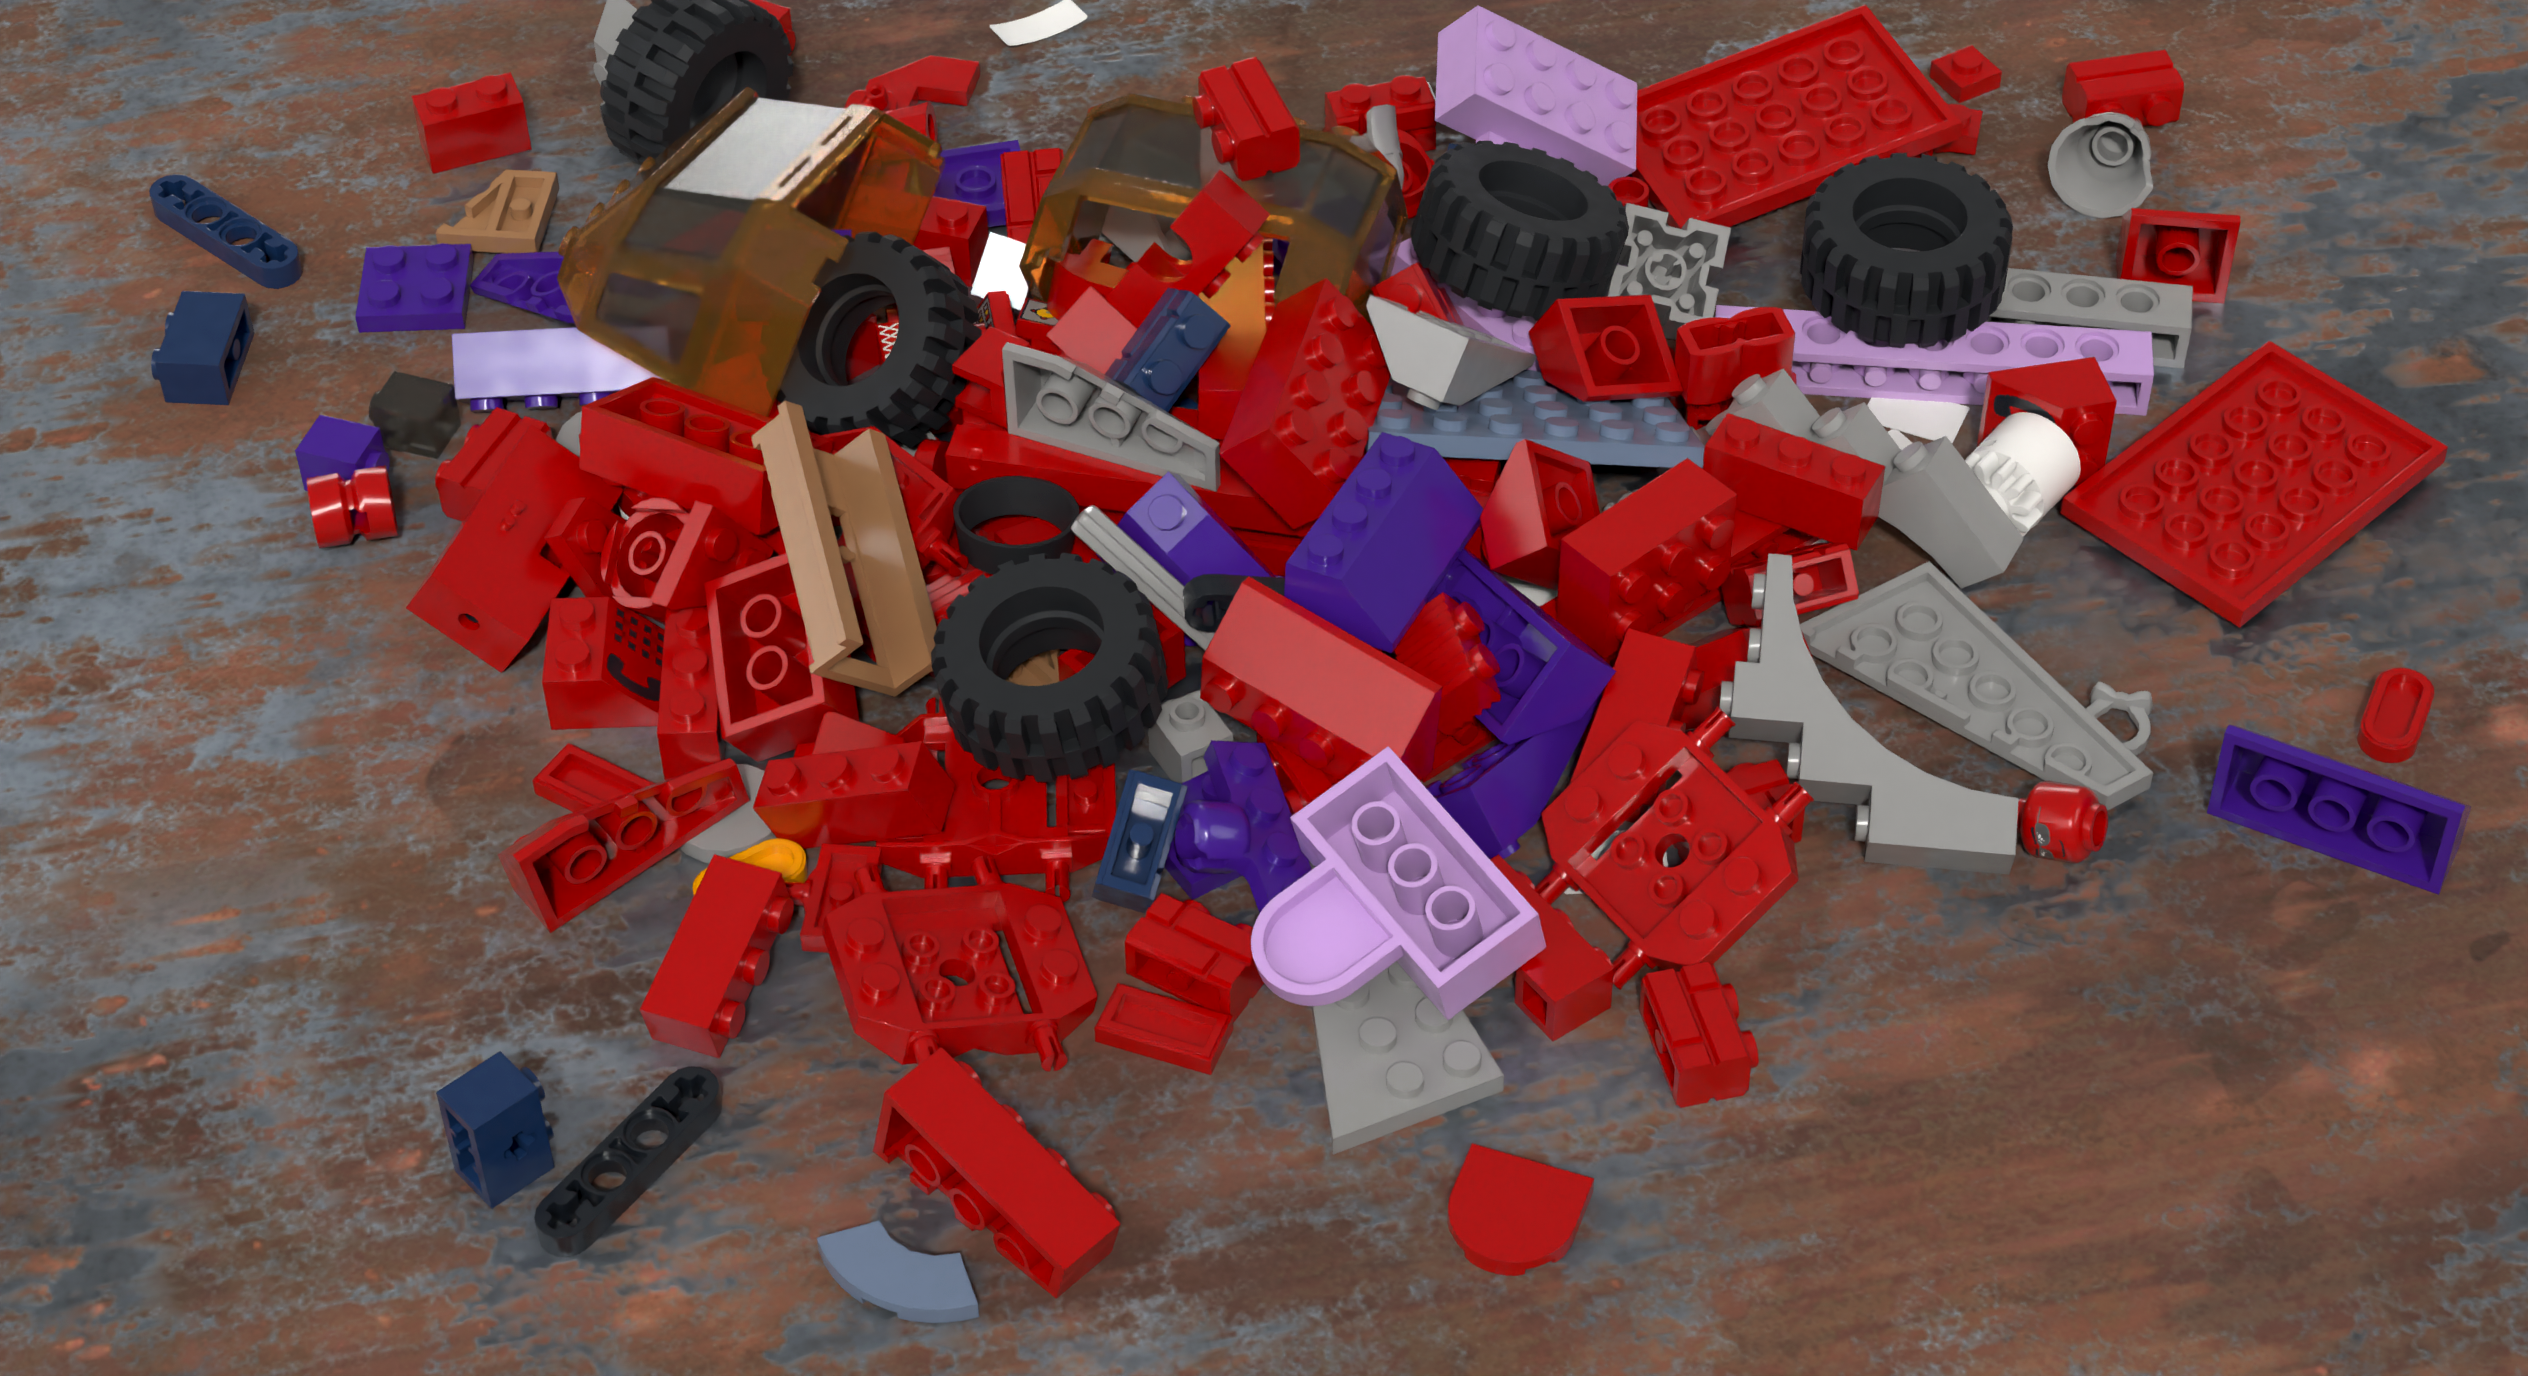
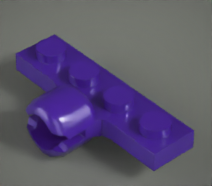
M1211 740L1203 758L1219 801L1195 800L1184 805V814L1178 820L1174 832L1176 857L1180 865L1193 873L1228 874L1234 871L1243 875L1250 885L1260 913L1270 900L1311 871L1312 868L1308 858L1301 851L1290 819L1292 814L1265 743Z

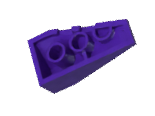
M659 248L496 254L470 284L474 294L567 323L587 327L655 323V317L609 310L606 317L601 320L578 316L574 307V293L577 282L584 273L609 277L613 289L658 296L659 292L682 293Z
M1168 471L1125 513L1118 523V526L1184 586L1191 579L1203 574L1276 577L1181 475ZM1098 556V558H1099L1103 563H1106L1101 557ZM1208 601L1207 605H1212L1213 601Z
M1465 547L1427 601L1428 603L1442 592H1445L1459 604L1464 601L1468 602L1483 620L1485 630L1479 634L1482 644L1492 652L1499 663L1500 672L1494 678L1499 688L1501 699L1500 702H1492L1491 708L1483 709L1482 715H1475V717L1499 740L1507 745L1581 720L1616 672L1615 669L1583 641L1499 574L1490 570L1489 566Z
M1602 694L1594 701L1581 720L1510 745L1501 742L1482 753L1473 755L1461 763L1464 770L1452 776L1444 783L1441 780H1437L1425 788L1489 859L1500 855L1503 859L1510 856L1521 847L1517 839L1539 820L1602 698Z

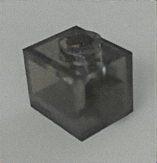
M394 371L383 388L376 391L370 401L369 418L375 427L380 428L384 448L438 460L461 426L453 384Z

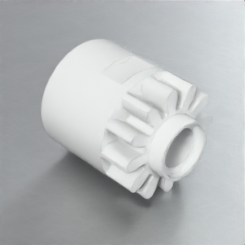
M2018 412L2006 417L1965 459L1966 463L2023 537L2075 485L2081 470L2078 452L2068 435L2049 419L2029 412Z

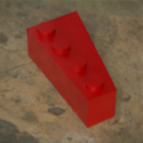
M941 1047L885 1091L873 1152L888 1164L899 1157L912 1167L914 1171L909 1174L910 1182L926 1195H930L938 1188L948 1196L954 1208L955 1218L971 1231H981L987 1228L993 1232V1241L997 1252L1057 1299L1112 1252L1121 1223L1117 1220L1115 1211L1109 1202L1096 1192L1089 1193L1072 1176L1070 1167L1065 1159L1054 1149H1045L1027 1132L1026 1125L1021 1116L1009 1105H1000L983 1088L979 1076L967 1063L963 1061L956 1062Z

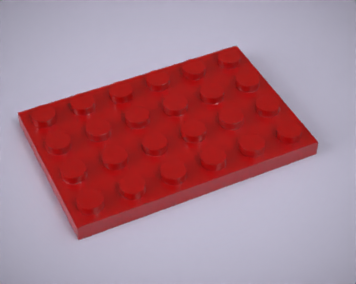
M1865 4L1637 90L1636 170L1631 174L1648 185L1649 199L1656 209L1668 212L1667 224L1669 226L1681 229L1689 218L1730 227L1814 195L1816 188L1830 175L1834 177V173L1839 168L1849 163H1853L1856 166L1865 157L1878 155L1880 159L1890 158L1892 153H1907V157H1913L1962 138V121Z
M2268 341L2065 495L2060 513L2240 628L2441 466L2445 461L2448 446L2280 346Z

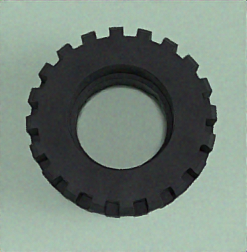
M651 0L652 3L649 6H641L632 15L634 21L629 28L622 29L616 39L619 44L614 55L609 54L605 65L608 74L606 80L601 81L600 95L605 104L600 106L607 135L613 146L617 147L621 154L677 186L695 189L713 186V183L724 182L733 177L734 170H743L752 162L751 156L756 150L762 151L770 140L767 136L772 127H777L783 115L780 112L783 101H788L791 90L788 84V77L793 75V62L788 55L792 51L787 35L781 23L774 15L749 0Z
M1478 141L1475 145L1466 142L1457 145L1453 149H1449L1436 159L1435 164L1431 168L1410 234L1414 251L1423 268H1429L1431 276L1440 284L1446 283L1449 285L1451 292L1463 299L1469 297L1477 301L1478 306L1492 311V308L1505 311L1507 316L1520 319L1522 316H1529L1538 321L1557 299L1605 297L1629 232L1625 209L1621 201L1616 200L1615 193L1607 185L1602 186L1598 183L1596 176L1587 170L1581 171L1575 168L1574 163L1562 157L1557 159L1546 155V151L1532 148V150L1519 147V144L1504 142L1502 145L1494 144L1492 141Z
M1892 153L1890 158L1882 159L1878 155L1865 157L1860 161L1859 165L1855 166L1853 163H1849L1839 168L1834 173V177L1831 175L1827 177L1816 188L1815 194L1809 199L1806 208L1800 263L1801 284L1805 294L1812 300V305L1824 318L1831 316V322L1836 328L1845 333H1848L1850 330L1858 333L1860 340L1873 344L1875 340L1889 342V347L1904 348L1905 344L1918 343L1919 348L1935 346L1938 340L1945 339L1949 343L1963 337L1967 329L1972 332L1988 320V317L1997 310L2001 303L2002 294L2005 291L2013 238L2012 218L2006 209V204L1996 190L1990 191V186L1985 179L1976 173L1970 176L1962 165L1952 161L1948 165L1937 162V157L1922 154L1921 158L1907 157V153ZM1892 248L1913 249V250H1917V251H1919V252L1901 251V250H1896V249H1892Z
M860 232L855 235V239L849 235H844L829 242L830 249L825 251L818 247L804 257L807 263L800 270L793 268L783 280L788 285L782 295L775 294L769 307L774 312L771 323H765L763 342L768 344V351L762 352L764 372L773 376L768 379V386L774 399L782 403L786 400L801 405L808 429L820 436L875 426L900 447L901 443L911 448L927 439L925 433L927 430L933 428L938 431L950 420L947 413L954 406L955 398L964 390L967 379L953 374L952 364L982 335V330L973 325V323L979 321L978 309L975 301L968 297V287L959 276L952 273L949 267L906 240L891 234L882 236L877 232ZM897 303L899 328L895 344L889 356L872 375L860 382L848 385L845 361L848 346L860 324L873 312L883 306Z
M1042 553L1029 555L1028 562L1014 565L1013 560L998 565L996 574L988 578L982 574L971 582L968 586L969 593L965 597L959 594L946 610L948 619L943 618L938 624L933 638L935 647L931 652V664L949 726L953 729L957 742L964 751L973 754L976 762L994 771L1000 766L1004 776L1024 780L1025 775H1033L1036 782H1055L1056 776L1070 774L1072 780L1088 776L1087 769L1099 764L1105 769L1120 759L1119 752L1124 748L1131 751L1145 737L1143 727L1151 728L1162 711L1161 702L1167 696L1168 687L1165 671L1167 665L1152 607L1146 595L1138 591L1137 585L1132 579L1119 571L1114 574L1111 565L1092 558L1089 563H1084L1082 557L1077 554L1061 553L1060 559H1048L1047 554ZM1078 649L1095 655L1078 673L1053 684L1024 686L1006 681V678L1017 666L1027 659L1046 651Z

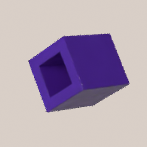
M325 415L318 416L295 450L305 491H308L307 478L339 473L344 480H349L354 470L386 465L387 471H389L390 458L388 453L385 452L379 427Z

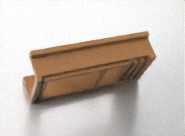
M785 400L777 406L779 415L753 434L751 438L754 448L761 450L786 554L812 657L815 660L814 663L809 665L810 673L896 697L926 674L933 671L931 652L935 647L933 638L937 626L886 436L884 433L868 428L834 455L815 449L812 446L802 406ZM830 515L839 517L847 547H838ZM851 562L877 665L846 657L863 645V640L843 563Z

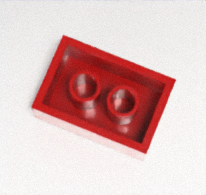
M1686 458L1561 539L1556 621L1605 659L1621 648L1628 628L1646 632L1664 619L1678 615L1688 603L1706 591H1712L1720 587L1729 577L1731 570L1730 559L1735 529L1734 519L1737 494Z
M786 553L704 583L723 740L755 761L760 762L794 750L797 744L815 742L823 715L827 711L836 712L859 721L854 685L810 673L809 665L814 663L815 660L812 657Z

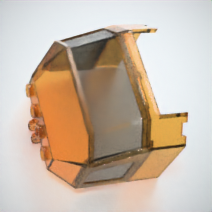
M749 87L744 88L674 141L657 158L648 157L632 181L624 179L618 185L611 200L606 205L599 202L593 208L586 223L581 228L573 226L567 232L558 251V254L564 258L557 281L578 331L670 383L769 417L810 309L821 292V288L813 284L828 258L837 263L840 261L849 242L848 239L832 230H852V238L854 239L855 235L860 232H877L882 236L891 234L914 245L946 166L945 158L940 156L943 151L942 146L875 107L852 103L847 109L765 99L759 98L757 92Z
M1130 93L1088 109L1084 122L1041 198L1019 264L1033 299L1047 302L1055 261H1063L1066 253L1080 255L1092 239L1099 240L1110 205L1177 218L1191 200L1221 169L1270 213L1269 217L1258 229V232L1265 237L1290 242L1273 295L1275 305L1327 278L1342 295L1352 301L1355 308L1373 326L1366 304L1370 295L1374 296L1371 288L1391 277L1407 224L1408 214L1397 169L1366 136L1360 135L1351 128L1334 126L1331 129L1309 125L1306 121L1293 117L1300 131V162L1297 167L1276 173L1269 170L1265 176L1242 182L1237 178L1229 162L1220 164L1217 160L1212 145V131L1210 127L1205 129L1199 127L1193 111L1192 96L1176 99L1165 96Z

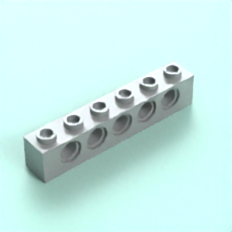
M2008 268L2002 301L1997 310L1985 322L2152 332L2153 366L2184 369L2192 329L2193 286Z

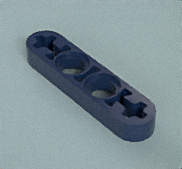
M167 175L156 180L151 185L149 192L154 213L161 222L266 288L279 289L288 287L300 279L303 271L297 246L272 228L186 175ZM220 217V219L211 223H197L204 218ZM239 239H254L247 244L231 245L232 242Z

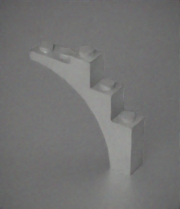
M1784 368L1763 378L1759 374L1748 377L1733 390L1732 396L1735 399L1727 410L1718 414L1707 426L1698 430L1689 426L1705 446L1726 414L1730 413L1886 466L1878 517L1898 528L1931 555L1961 589L2004 573L2024 540L2023 536L1946 436L1925 445L1917 441L1901 450L1865 402L1844 411L1839 407L1833 408L1820 416ZM1657 467L1656 471L1661 475L1671 468Z
M1768 553L1766 574L1754 573L1751 609L1763 610L1761 629L1750 628L1747 662L1736 661L1733 682L1722 681L1719 708L1736 724L1729 730V738L1789 743L1786 770L1788 778L1797 779V783L1810 794L1814 801L1857 805L1854 841L1865 842L1864 862L2009 875L2016 855L2019 798L1971 790L1928 774L1886 749L1853 720L1823 681L1804 642L1793 599L1792 555Z

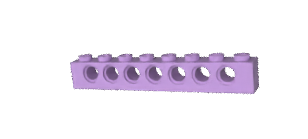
M1716 305L1715 317L1730 319L1739 312L1758 307ZM1783 309L1795 331L1792 371L1796 374L1797 386L1803 394L1983 405L1988 372L2095 357L2117 400L2115 414L2147 415L2154 378L2152 332L1984 322L1972 332L1967 329L1963 337L1949 343L1945 339L1938 340L1935 346L1919 348L1918 343L1905 344L1904 348L1889 347V342L1875 340L1873 344L1860 340L1858 333L1851 330L1848 333L1841 331L1833 325L1831 316L1824 318L1818 311Z

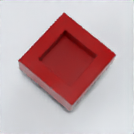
M1973 45L1932 60L1929 77L1960 104L2000 88L2002 71Z

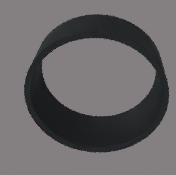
M1002 476L976 483L960 494L953 507L960 552L968 557V562L972 566L993 575L997 573L998 565L1013 560L1014 565L1028 562L1029 555L1045 553L1048 559H1060L1061 553H1072L1075 534L1072 532L1071 526L1079 515L1077 501L1061 486L1035 477ZM1004 515H1027L1046 520L1058 527L1062 532L1042 542L1011 545L983 539L970 530L977 524L990 518Z

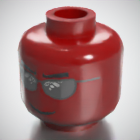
M2043 781L2033 787L2027 798L2019 799L2017 833L2021 834L2024 848L2032 856L2075 864L2084 861L2091 852H2097L2103 846L2108 829V812L2106 806L2099 803L2097 795L2090 788L2055 781Z

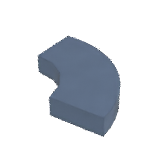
M880 1220L817 1237L818 1251L827 1270L840 1287L861 1303L868 1301L881 1308L897 1312L899 1319L914 1322L948 1323L979 1317L978 1303L960 1253L934 1256L910 1251L890 1238Z

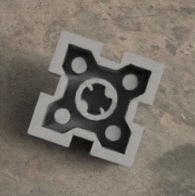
M1626 203L1624 209L1629 232L1618 261L1619 265L1617 264L1605 297L1651 295L1665 338L1676 340L1677 329L1682 325L1697 319L1714 316L1719 289L1706 285H1709L1723 269L1731 228L1689 218L1681 229L1666 226L1668 212Z

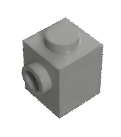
M1200 690L1163 703L1161 705L1162 711L1156 723L1151 728H1148L1150 753L1170 780L1181 784L1208 771L1203 756L1211 740L1233 741L1232 732L1214 708L1206 701L1200 699Z

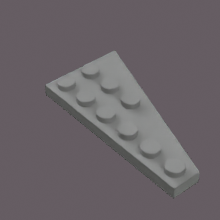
M1930 561L1859 595L1856 600L1842 603L1800 624L1812 655L2045 781H2055L2090 788L2097 795L2099 803L2106 806L2107 811L2150 789L2153 772Z
M1309 861L1311 868L1314 869L1315 866ZM1397 961L1348 997L1327 1005L1311 1006L1318 1058H1320L1325 1105L1329 1117L1333 1155L1504 1090V1074L1465 1012L1461 1010L1451 1019L1447 1020Z

